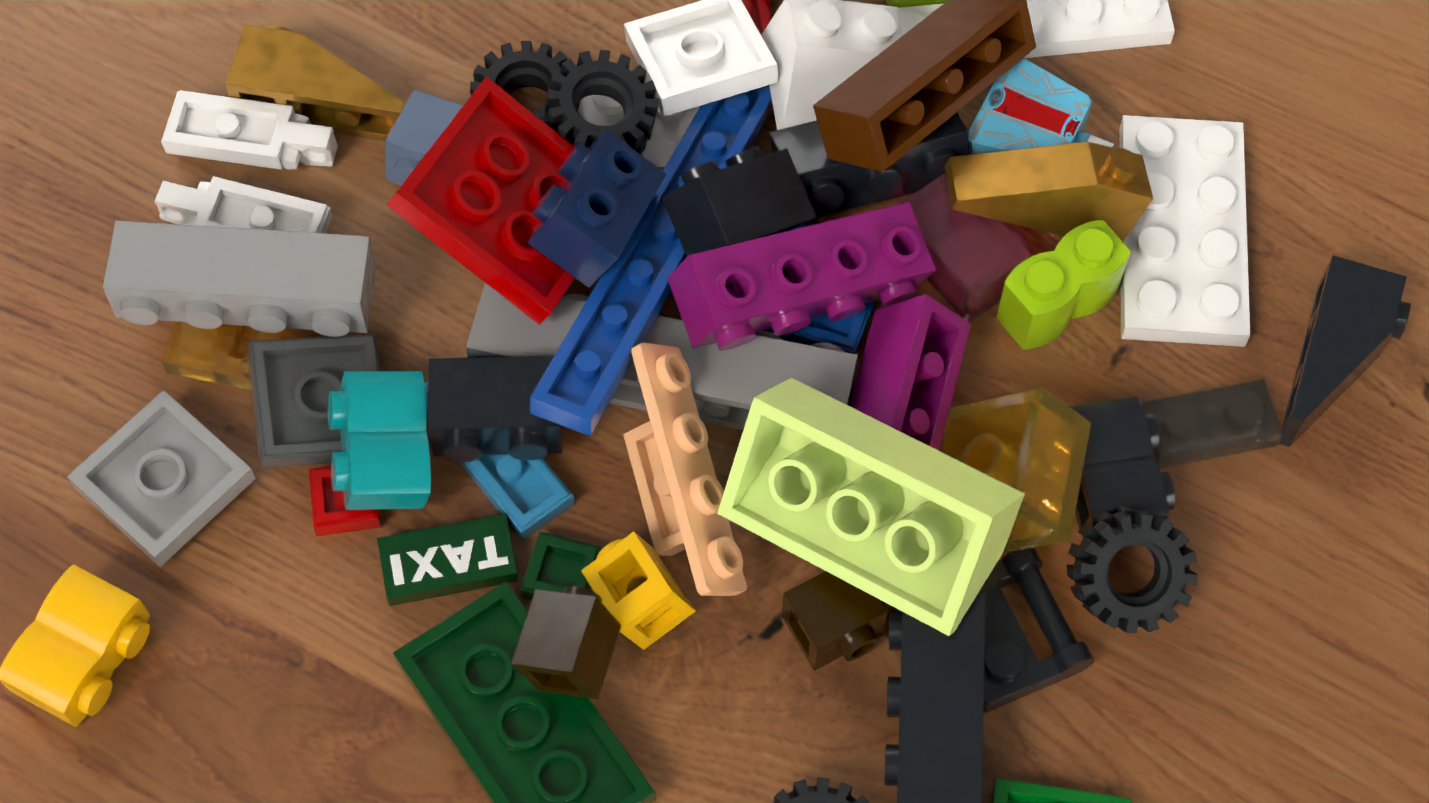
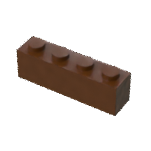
M948 0L813 105L827 158L880 172L888 169L1036 48L1027 0Z

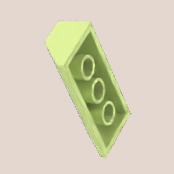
M791 377L753 398L717 514L950 636L957 629L1001 557L1025 493Z

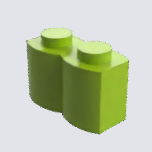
M1104 220L1090 221L1077 226L1060 240L1055 251L1031 256L1011 271L1004 284L996 319L1023 350L1039 348L1052 342L1064 332L1071 318L1091 315L1105 307L1114 298L1119 289L1131 250Z

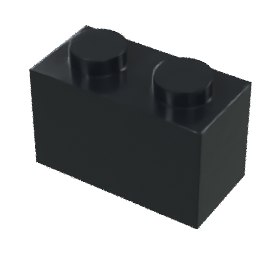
M754 147L725 160L726 168L720 170L715 160L703 163L682 173L680 176L684 185L662 197L686 256L790 231L816 218L814 209L787 148L763 156L760 148Z
M554 356L429 358L428 433L433 456H444L456 462H470L478 460L482 455L509 454L511 457L519 460H538L549 453H562V425L530 414V397Z

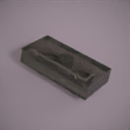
M1264 379L1146 401L1141 404L1144 413H1151L1157 423L1159 448L1153 452L1159 469L1278 446L1283 437Z

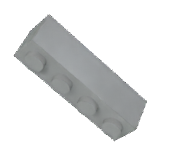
M115 221L103 290L115 317L123 318L130 323L138 325H151L158 320L186 322L191 326L202 329H214L222 324L250 326L255 330L266 333H277L285 328L314 330L321 335L340 337L349 332L367 333L376 264L370 236Z

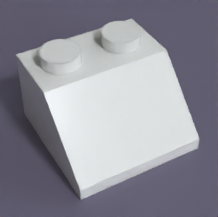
M842 0L783 1L761 35L777 63L779 82L769 85L777 130L816 121L813 108L815 103L903 36L897 7Z

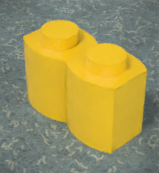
M73 564L55 583L44 600L35 621L24 630L8 652L0 667V682L15 695L77 727L87 715H96L107 702L113 686L110 680L113 671L125 658L132 659L144 646L150 631V625L147 623L150 613L140 599Z

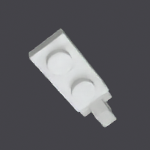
M182 90L177 91L161 141L165 152L168 154L280 170L283 168L297 169L299 162L304 165L333 167L338 149L332 127L310 124L309 117L296 114L293 106Z
M215 176L212 177L211 182H199L197 189L163 181L155 199V204H157L160 212V219L179 225L327 234L333 218L331 207H328L326 204Z

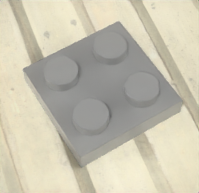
M164 390L67 476L73 488L159 567L166 563L256 479L251 467Z

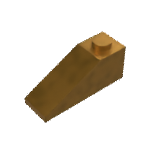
M244 24L225 82L229 97L293 106L295 113L309 117L310 124L332 127L333 133L380 141L386 140L405 106V102L303 33L293 32L288 28L277 25L260 27Z
M1092 142L949 157L944 165L953 210L1065 236L1069 231L1081 224L1095 220H1104L1115 234L1124 241L1153 200L1143 155L1133 153L1124 148H1112Z

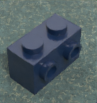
M607 129L602 132L589 148L579 142L567 156L558 170V173L566 178L561 187L554 183L537 204L532 215L538 218L540 222L527 242L587 287H590L620 257L666 176L665 172Z

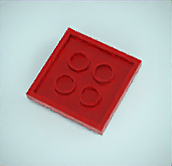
M486 76L386 206L539 325L552 313L575 279V277L527 243L540 222L532 213L554 183L559 187L563 185L566 178L560 175L558 170L574 149V146Z

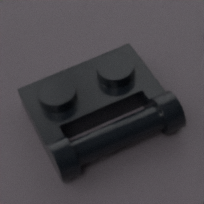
M1034 545L1017 548L999 560L979 591L986 592L984 713L1074 676L1094 663V658L1086 643L1083 641L1077 642L1039 570L1043 562ZM1015 582L1017 583L1054 653L1053 656L1038 661L1001 588Z

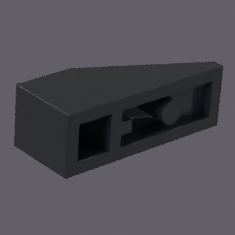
M1332 256L1317 287L1278 444L1290 447L1379 357L1390 337L1400 339L1411 308V303L1401 301L1407 276Z

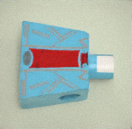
M1025 58L1021 59L994 81L968 132L969 155L1079 142H1092L1113 148L1114 143L1084 132L1093 102L1087 94Z

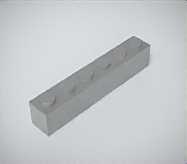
M485 283L466 345L467 357L555 356L586 303L588 296L569 294L562 297L552 313L539 325ZM659 314L643 341L645 343L674 346L680 349L682 357L686 361L691 373V389L699 417L704 423L744 430L753 398L791 377L848 406L850 404L858 355L846 353L840 347L833 344L814 343L805 345L785 341L768 331H759L754 333L755 338L733 349L720 351L717 343L693 349L683 320L663 317ZM632 361L609 404L647 411L635 364Z

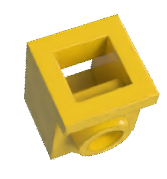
M634 531L627 537L606 545L597 555V559L581 570L594 593L602 598V604L621 624L619 632L643 650L696 612L691 602L681 592L655 549Z

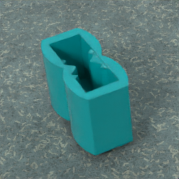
M344 371L339 391H329L328 396L329 429L340 430L342 452L332 453L331 482L333 491H343L346 510L424 509L431 494V468L426 432L425 385L422 371Z

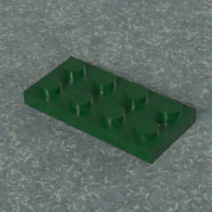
M506 581L393 652L396 663L491 803H653L656 801L655 791L589 698L538 691L511 664L528 612Z

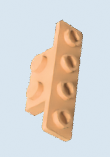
M642 342L633 347L631 353L650 421L624 433L623 436L654 549L658 556H673L686 550L695 586L701 596H736L747 590L742 570L743 558L739 547L734 541L729 520L717 514L724 490L717 480L707 446L708 433L698 414L690 385L691 373L678 347Z

